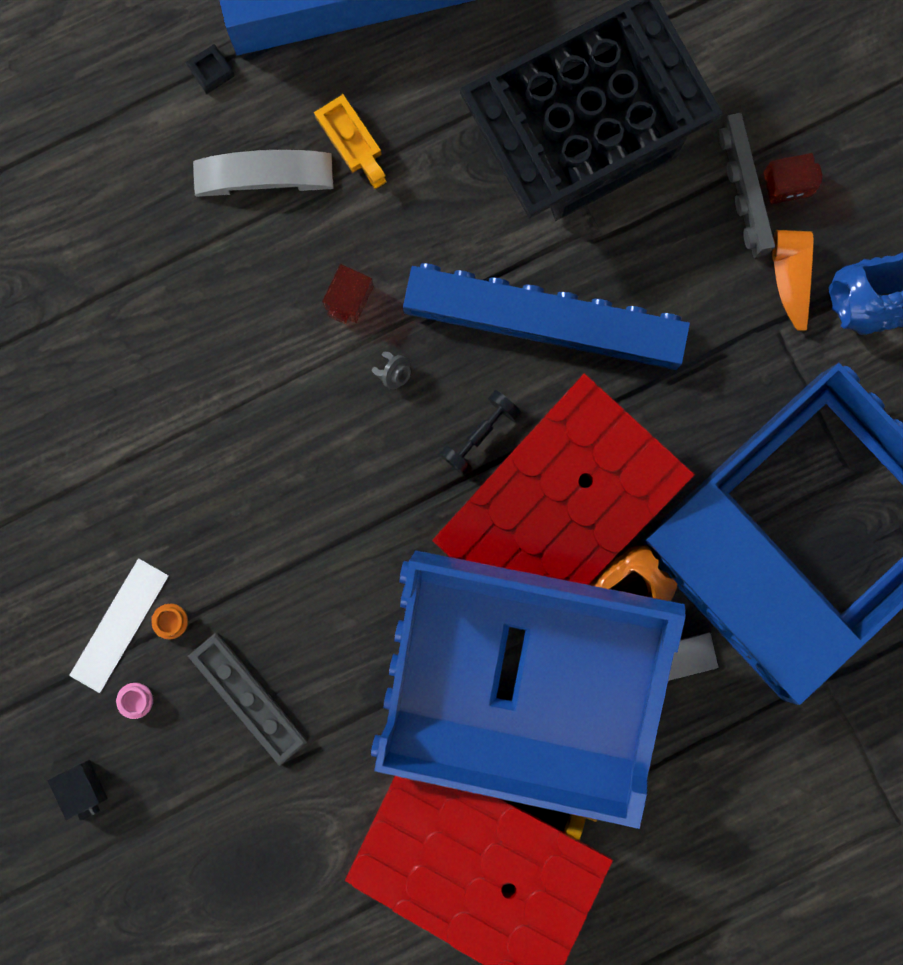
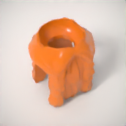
M642 544L629 548L622 556L609 562L588 584L610 589L631 572L635 571L641 575L648 589L646 597L671 601L677 589L676 581L670 578L667 572L658 569L659 560L654 557L651 548L648 545Z

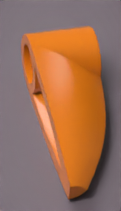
M775 230L773 236L775 248L772 250V259L775 266L779 295L786 313L796 330L807 331L813 261L812 231Z

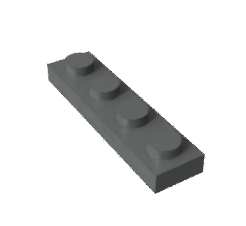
M736 113L726 117L721 129L718 131V137L722 150H727L729 158L727 174L731 183L735 182L738 194L735 196L736 210L739 216L744 217L746 229L743 231L744 242L747 249H752L753 257L758 258L767 256L775 248V243L742 114Z

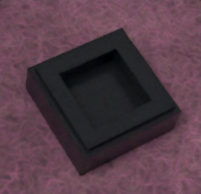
M215 44L186 62L189 70L206 94L235 76Z

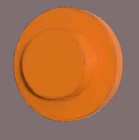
M164 604L158 607L152 616L154 632L164 639L180 637L188 626V616L185 610L176 604Z

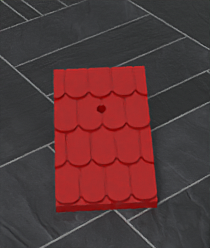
M584 373L432 541L451 558L588 585L695 474ZM580 476L587 479L589 482L588 488L580 486L578 482Z
M395 776L345 881L357 890L389 907L393 912L449 943L453 948L483 965H565L613 860L609 856L504 799ZM506 883L513 884L510 887H502Z

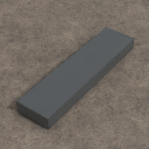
M214 633L188 655L189 659L279 766L308 742L218 633Z

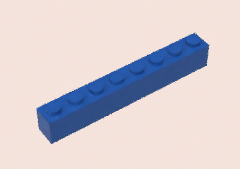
M421 263L420 267H411L403 304L404 314L677 370L682 365L690 323L681 321V317L670 313H662L660 317L649 315L646 309L636 306H627L626 310L612 307V302L603 299H592V302L578 300L577 295L569 292H558L557 295L543 293V288L535 285H523V288L509 286V281L501 278L491 277L489 281L475 279L473 273L456 270L454 274L441 272L439 266L428 263Z

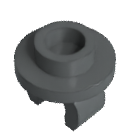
M383 352L382 356L389 362L384 370L373 367L372 372L383 381L386 387L397 389L404 385L410 377V361L402 355L394 356L390 352Z

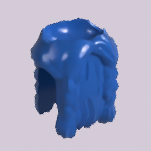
M903 252L895 256L875 257L871 260L863 259L859 263L845 266L835 273L828 289L833 305L832 309L839 315L842 328L851 329L860 335H867L873 332L903 327Z

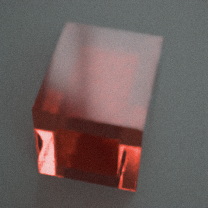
M813 153L773 160L763 171L771 204L811 197L822 183L821 167L818 163H815Z
M340 264L322 301L324 308L328 310L327 315L343 324H346L348 320L357 324L374 288L373 279Z

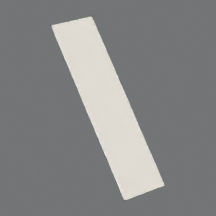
M138 558L69 676L98 693L101 692L167 580V574Z

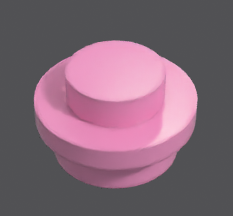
M127 684L121 688L117 695V708L127 718H141L151 710L153 695L144 684Z

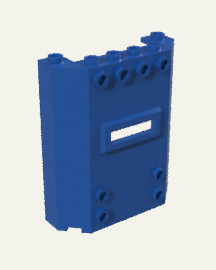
M415 550L409 562H403L399 583L405 584L400 607L406 608L404 621H398L395 632V642H400L398 655L393 654L390 663L389 675L395 676L393 688H387L383 708L389 710L387 724L381 735H375L371 750V756L377 758L375 772L640 829L647 797V777L674 652L678 653L686 616L685 604ZM509 627L525 630L512 701L496 698Z

